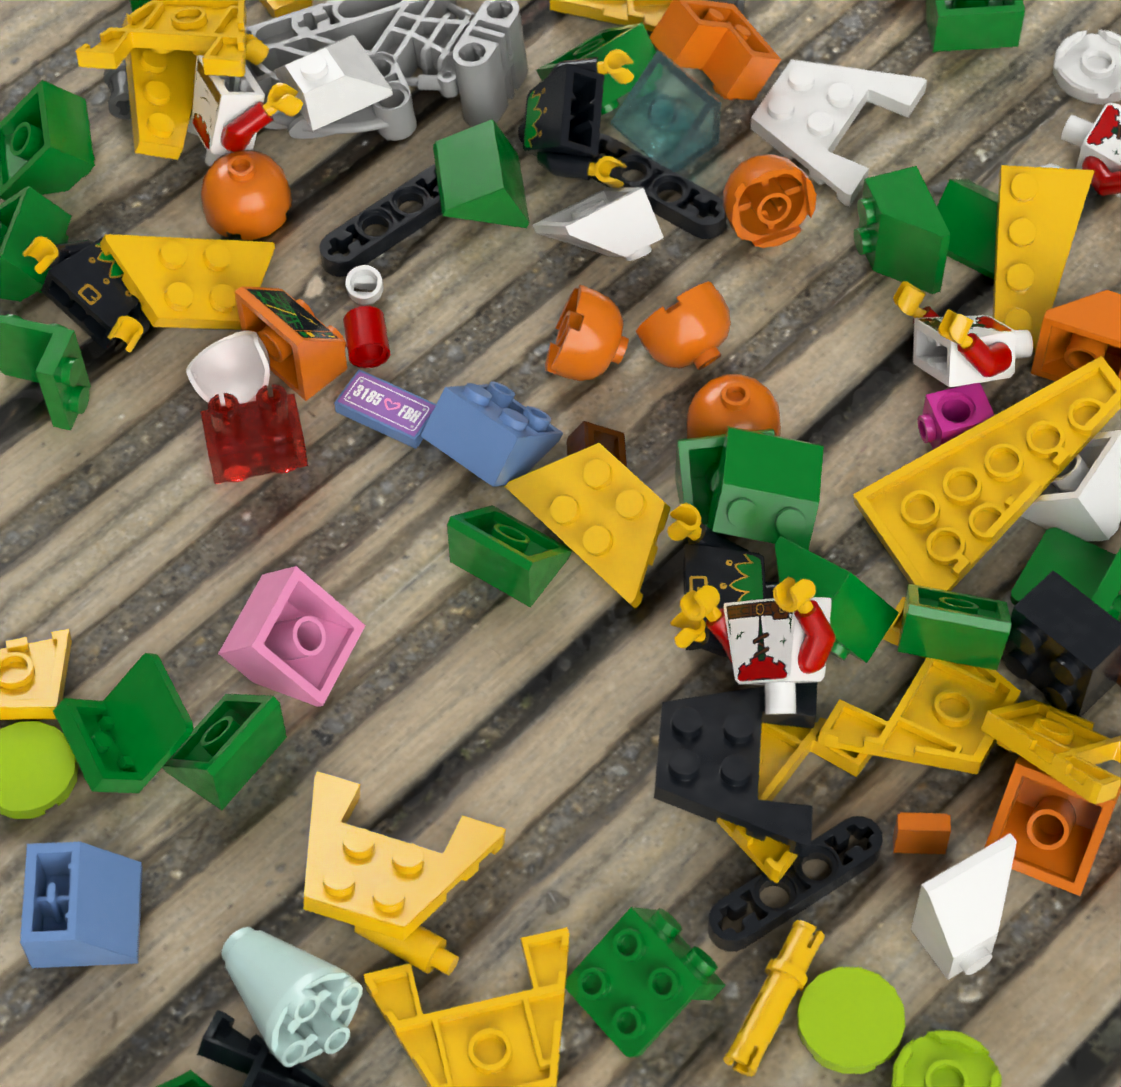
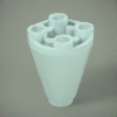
M244 927L234 932L227 939L222 949L225 967L270 1053L284 1066L292 1067L297 1063L310 1060L324 1051L327 1054H334L344 1047L350 1037L348 1025L358 1007V1000L363 992V988L357 980L339 967L261 930Z

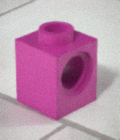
M981 383L968 384L927 394L925 396L923 413L917 419L918 429L923 442H930L932 448L935 449L995 414Z

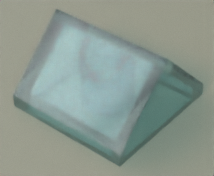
M657 50L610 124L650 159L676 173L719 144L721 102L666 54Z

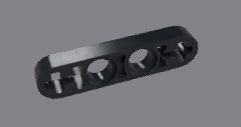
M600 133L598 156L592 158L593 163H597L599 159L604 157L600 155L601 153L623 162L627 168L615 167L611 170L609 177L624 182L622 187L644 188L654 214L701 239L716 238L724 232L727 216L723 208V200L719 196L618 140ZM629 170H638L645 174V177L639 181H628L622 177V174ZM591 176V178L594 179L595 181L601 183L602 185H604V186H606V187H610V186L604 184L603 182L599 181V180L596 178V176ZM674 190L681 194L682 197L674 202H666L660 199L658 195L662 191Z
M435 164L327 234L319 245L324 270L333 276H347L353 268L367 265L440 216L442 209ZM407 201H416L423 206L415 213H406L399 209ZM373 224L384 225L388 228L380 236H369L364 232L368 226Z
M853 816L845 819L812 840L809 857L798 855L778 883L770 880L763 872L719 900L712 907L708 919V935L712 943L719 949L727 952L742 950L871 867L878 860L883 843L882 831L873 820L863 816ZM853 835L857 840L866 837L868 839L867 849L864 851L860 846H854L844 853L842 865L838 855L848 848L850 836ZM811 859H820L829 865L831 875L824 880L815 881L809 879L804 874L802 865ZM769 886H778L787 892L789 902L780 908H771L762 902L760 892ZM746 901H749L753 912L742 920L741 932L737 933L732 928L723 931V917L727 916L731 921L740 919L747 914L748 903Z

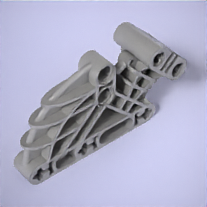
M330 0L246 27V34L255 36L269 48L266 58L259 65H253L246 60L247 68L265 94L264 104L268 102V93L272 86L281 83L276 76L275 69L351 35L357 38L392 89V96L312 131L300 111L292 117L277 111L272 115L274 120L264 127L267 129L288 128L289 135L298 139L319 138L334 134L359 133L378 130L380 135L388 140L397 141L405 139L415 131L417 126L409 86H418L419 90H440L441 95L447 98L454 97L459 93L464 120L472 127L491 119L497 123L508 107V98H514V89L519 90L528 74L520 8L516 0H486L477 13L468 8H460L457 6L456 0ZM417 68L423 70V74H419L418 78L412 77Z

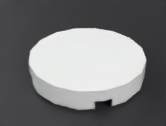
M1087 30L1076 32L1064 39L1056 50L1053 74L1058 85L1069 96L1085 103L1108 104L1120 101L1121 36L1104 30H1099L1098 34H1087Z

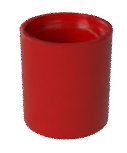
M360 306L347 312L343 318L350 363L359 368H374L384 364L390 357L384 313L379 308L373 306Z

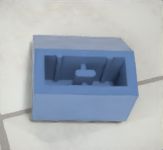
M491 381L489 384L483 385L467 383L466 386L445 387L421 437L486 483L496 487L504 486L509 481L525 475L559 442L563 432L550 424L551 418L545 412L532 406H523L513 399L515 393L511 389Z
M83 842L27 844L20 943L31 968L138 964L142 863Z

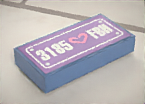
M358 369L334 402L337 413L415 449L424 439L421 437V434L436 406L435 403Z

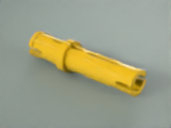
M802 920L794 921L792 929L777 958L769 960L765 968L767 977L729 1051L723 1058L728 1066H731L736 1061L732 1068L733 1070L746 1076H755L757 1067L796 991H802L808 981L806 972L820 944L825 939V935L821 930L817 931L814 936L812 935L817 928L816 926Z

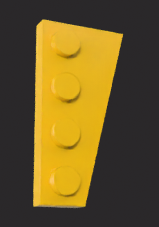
M126 14L122 28L129 24L127 17L129 14ZM132 48L125 57L135 153L175 160L179 159L185 142L194 98L197 55H194L192 51L174 50L165 54H157L152 52L150 48Z
M1001 165L999 170L992 317L1013 330H1028L1033 339V352H1036L1046 310L1053 307L1094 170Z
M69 629L51 632L52 639L28 643L27 637L6 641V648L0 649V720L57 719L53 710L63 700L72 644Z

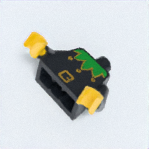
M615 49L606 55L604 61H599L598 57L557 63L548 77L531 89L527 95L525 122L521 123L518 128V137L523 143L522 148L525 153L537 156L538 163L555 176L590 180L591 176H596L599 181L612 188L622 187L624 182L611 178L609 175L615 167L627 168L623 162L611 156H604L597 163H593L592 158L598 156L604 74H609L619 84H627L634 79V75L629 69L620 67L625 64H633L634 61L624 51Z
M43 236L36 237L22 254L24 257L31 256L39 262L34 268L38 274H42L47 268H51L47 273L41 291L104 350L116 338H120L127 343L125 350L129 353L132 352L138 340L149 330L150 322L141 310L140 301L129 292L121 280L124 273L111 254L105 256L102 252L100 242L103 237L95 242L87 239L54 244Z
M683 503L670 512V516L676 519V521L668 526V536L675 541H681L688 537L689 544H684V595L690 590L697 592L705 585L713 586L720 595V602L717 605L718 609L724 608V603L774 598L773 590L779 582L765 581L764 556L760 553L751 552L718 533L712 532L709 527L701 523L699 511L691 504ZM680 611L670 621L673 627L682 629L674 637L675 644L679 648H686V650L703 649L722 657H728L722 644L707 628L705 624L707 621L706 617L699 621H694Z

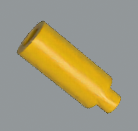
M421 925L404 941L355 926L354 928L356 934L407 963H411V965L427 974L436 968L449 976L454 971L459 960L457 955L445 949L446 939Z

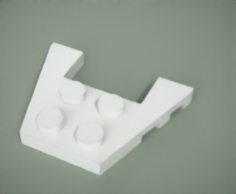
M791 59L752 115L750 129L789 160L795 158L809 170V177L819 185L826 183L837 192L836 199L850 207L864 186V179L868 178L869 168L832 152L867 101L908 118L925 93L927 80L920 77Z

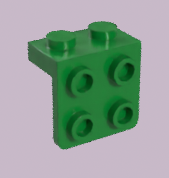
M0 314V371L7 376L38 382L53 427L71 431L78 414H83L88 406L89 390L91 387L75 331L56 323L43 324L24 320L14 314Z
M1051 527L1047 529L1011 591L1010 600L1012 604L1016 605L1054 570L1112 617L1120 621L1121 548L1116 555L1059 528Z
M152 653L143 654L103 701L64 698L53 710L64 733V737L69 743L92 792L140 793L193 732V722L160 657Z
M630 907L566 979L567 991L627 1057L641 1056L691 1000L712 1001L726 986L714 973L718 969L714 960L699 947L694 946L691 948L679 935L682 931L681 925L672 915L661 908L656 910Z

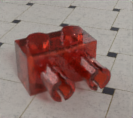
M271 384L273 397H269L267 385L258 390L256 401L239 404L237 398L229 393H223L225 406H221L219 394L210 399L208 410L200 411L214 484L241 482L249 477L270 473H288L296 468L308 466L295 394L287 395L286 390L282 386Z

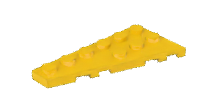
M1100 356L854 493V504L909 584L952 591L1120 410L1121 380L1103 356Z

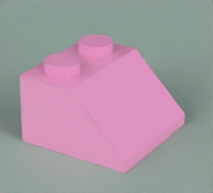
M297 566L262 574L218 654L253 683L318 707L324 705L366 625Z

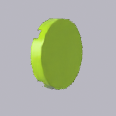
M24 721L0 729L1 815L12 819H34L46 814L45 810L52 808L55 804L60 806L70 796L77 783L79 764L64 734L57 727L40 721Z
M837 967L819 974L805 988L797 1009V1032L803 1046L805 1044L806 1048L812 1053V1058L821 1066L841 1074H865L875 1070L878 1065L883 1064L887 1059L889 1060L897 1052L906 1027L904 1005L896 989L879 974L861 967Z
M939 1029L927 1032L926 1036L919 1037L915 1041L913 1039L902 1048L893 1066L891 1087H1001L1002 1077L998 1066H995L994 1061L989 1057L990 1052L981 1042L962 1032Z

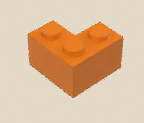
M673 0L650 35L651 42L660 51L659 56L664 63L675 69L683 67L703 71L712 81L714 91L727 100H755L782 60L734 4L707 0Z

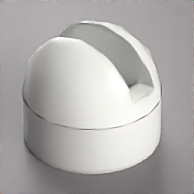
M368 265L357 266L346 277L345 284L348 295L355 303L367 306L374 304L380 299L383 292V281L381 274L374 267ZM354 287L357 288V289H361V290H367V291H368V290H374V291H372V292L354 291Z

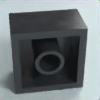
M1053 570L1013 607L1011 629L1001 659L1016 677L1027 679L1043 692L1045 698L1053 707L1082 717L1117 682L1121 670V623Z

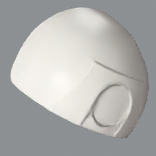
M249 330L240 331L202 350L189 363L186 373L195 391L206 402L221 409L239 410L253 405L265 393L270 378L269 356L264 343L256 332Z

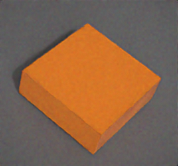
M898 813L893 833V853L946 854L951 834V816L947 815V813Z

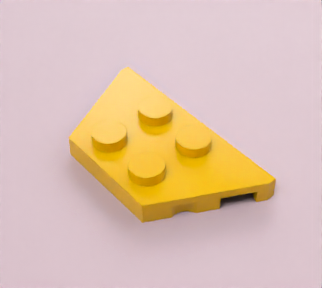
M105 234L100 242L104 255L111 254L123 271L124 275L121 280L129 292L140 301L141 310L153 327L241 330L234 291L241 286L260 287L275 250L274 242Z
M600 443L594 444L513 479L504 486L634 608L639 606L643 597L640 590L648 565L653 566L658 550L657 538L665 528L671 507Z

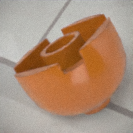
M255 150L226 153L214 161L203 178L201 190L203 211L207 223L218 234L227 237L226 232H229L231 234H240L241 240H254L270 235L282 227L287 220L286 213L292 205L291 190L283 169L268 155Z
M773 154L753 156L740 163L730 174L723 192V208L730 226L736 235L742 240L751 241L754 246L761 248L779 246L795 238L802 231L799 225L805 220L807 214L810 218L812 217L816 206V192L806 173L788 158Z
M712 282L697 285L677 296L676 298L679 302L667 310L662 306L636 329V334L640 338L641 344L655 361L666 367L680 369L694 364L698 370H701L712 364L722 355L718 347L728 337L731 326L730 311L719 290H716Z
M579 285V289L575 288L572 291L556 325V329L559 332L556 344L550 343L545 371L577 381L593 380L602 375L611 362L619 364L622 361L629 338L622 336L623 318L620 309L609 297L583 285Z
M726 374L714 378L695 393L690 404L686 424L687 439L726 434L727 426L750 431L773 429L775 436H780L779 405L771 391L755 378L742 374Z

